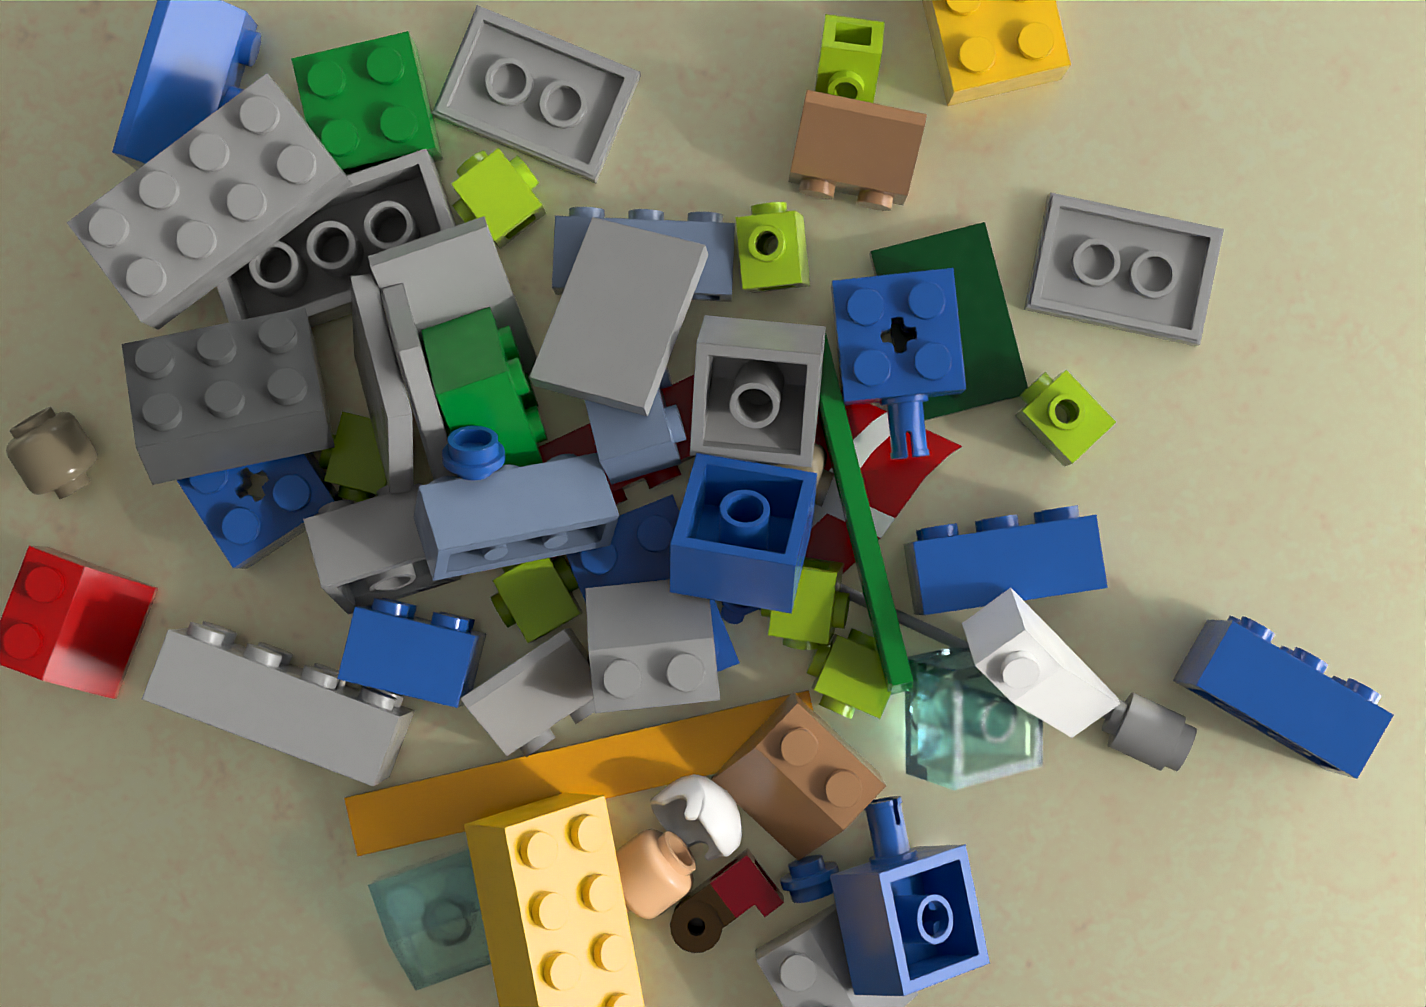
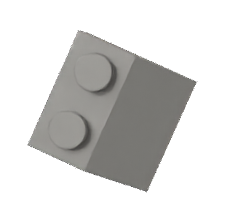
M705 315L696 342L690 456H696V453L742 461L812 467L826 326Z
M421 483L411 486V491L390 494L388 485L377 491V497L354 503L352 500L331 502L319 509V515L303 519L321 588L348 615L354 612L355 607L372 606L374 598L382 599L384 597L397 600L460 580V576L436 581L432 580L413 518L418 487L422 486Z
M670 579L585 588L588 651L595 714L720 700L710 599L671 593Z
M571 628L564 629L463 696L461 700L506 756L520 748L524 756L528 757L556 738L550 730L551 726L568 715L577 724L595 712L589 654Z
M836 903L755 950L756 961L783 1007H905L918 995L917 992L906 996L854 995Z

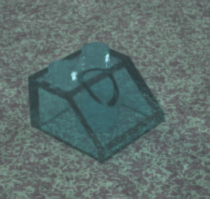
M949 647L908 657L913 677L912 690L905 691L906 774L957 790L1043 766V720L1012 703L975 666L970 648Z
M468 845L378 876L368 885L387 942L415 991L491 964Z

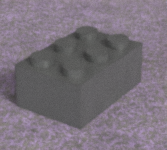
M305 307L122 344L135 445L152 485L335 447L317 347Z

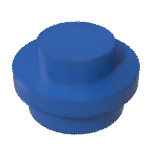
M466 426L454 430L449 434L448 444L442 450V463L444 467L465 480L485 479L500 469L505 462V449L498 442V435L492 429L483 426Z
M820 854L803 857L799 861L795 860L789 863L790 873L780 879L782 889L790 892L793 903H805L821 899L833 893L830 875L839 872V868L836 862H824L823 856Z

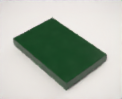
M985 222L870 251L869 255L875 276L954 268L966 390L962 394L928 397L929 401L923 402L925 421L1017 398L1028 388ZM891 324L889 332L894 351L902 353L907 341L914 339L912 333L903 332L901 324Z

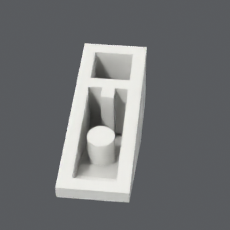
M1009 588L962 623L975 666L1012 703L1071 738L1120 705L1118 697L1012 588Z

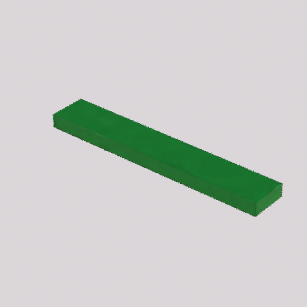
M825 333L818 413L832 470L835 473L834 478L887 691H891L892 695L912 690L913 677L827 334Z

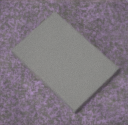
M477 5L432 111V115L449 124L597 183L640 80L641 73Z
M1050 192L1047 196L1024 310L1198 346L1201 343L1224 229Z
M484 216L368 256L370 268L381 293H383L382 288L400 283L404 284L431 381L432 376L421 330L487 307H491L498 328L510 326L520 353L521 366L524 373H528L530 376L537 355Z
M592 217L529 378L533 385L648 416L709 254L706 245Z
M372 273L351 276L354 357L390 494L411 491V486H414L412 411L375 277H372Z
M400 283L382 288L383 293L380 294L392 341L433 480L443 476L458 477L456 474L448 471L442 463V450L448 444V436L404 284Z

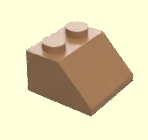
M807 90L788 182L800 184L798 191L807 196L833 199L834 192L858 196L857 204L862 207L880 211H891L892 204L903 205L908 196L927 114Z
M794 692L711 778L714 783L727 790L735 802L798 861L844 831L886 787L880 773Z

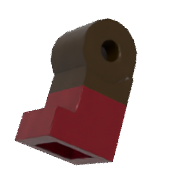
M747 848L681 899L675 906L670 922L671 935L681 949L691 953H703L715 946L725 926L753 905L766 917L784 903V895Z

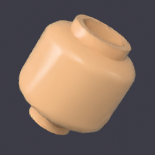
M648 829L640 832L615 851L627 913L632 911L639 917L653 919L663 914L691 892L694 882L692 872L696 870V862L688 846L675 833L670 831L662 833L655 829Z

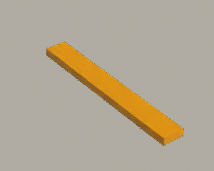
M809 690L796 692L795 694L813 710ZM791 694L533 753L528 757H515L347 796L344 800L357 857L465 832L464 824L561 793L605 795V799L668 785L683 776L715 774Z

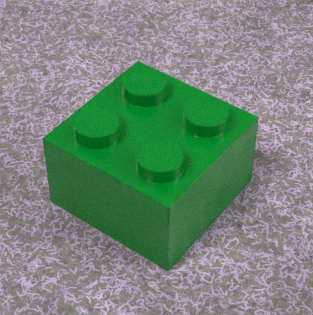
M409 31L291 58L306 123L346 176L423 149H427L434 162L443 160L418 49Z
M487 307L421 330L435 395L450 431L453 432L458 428L466 426L490 428L496 432L498 442L505 449V462L503 465L524 467L543 463L538 443L548 440V436L537 408L539 404L528 373H524L521 366L520 353L510 326L498 328L491 307Z

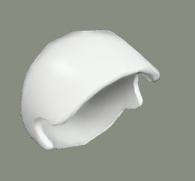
M695 774L683 776L673 781L650 800L653 813L666 831L675 833L688 847L698 843H705L709 846L708 852L704 856L706 860L710 861L723 856L727 857L739 847L742 838V824L736 802L727 790L707 777Z

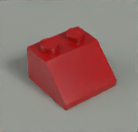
M28 546L0 620V665L42 681L117 699L158 588L50 547Z

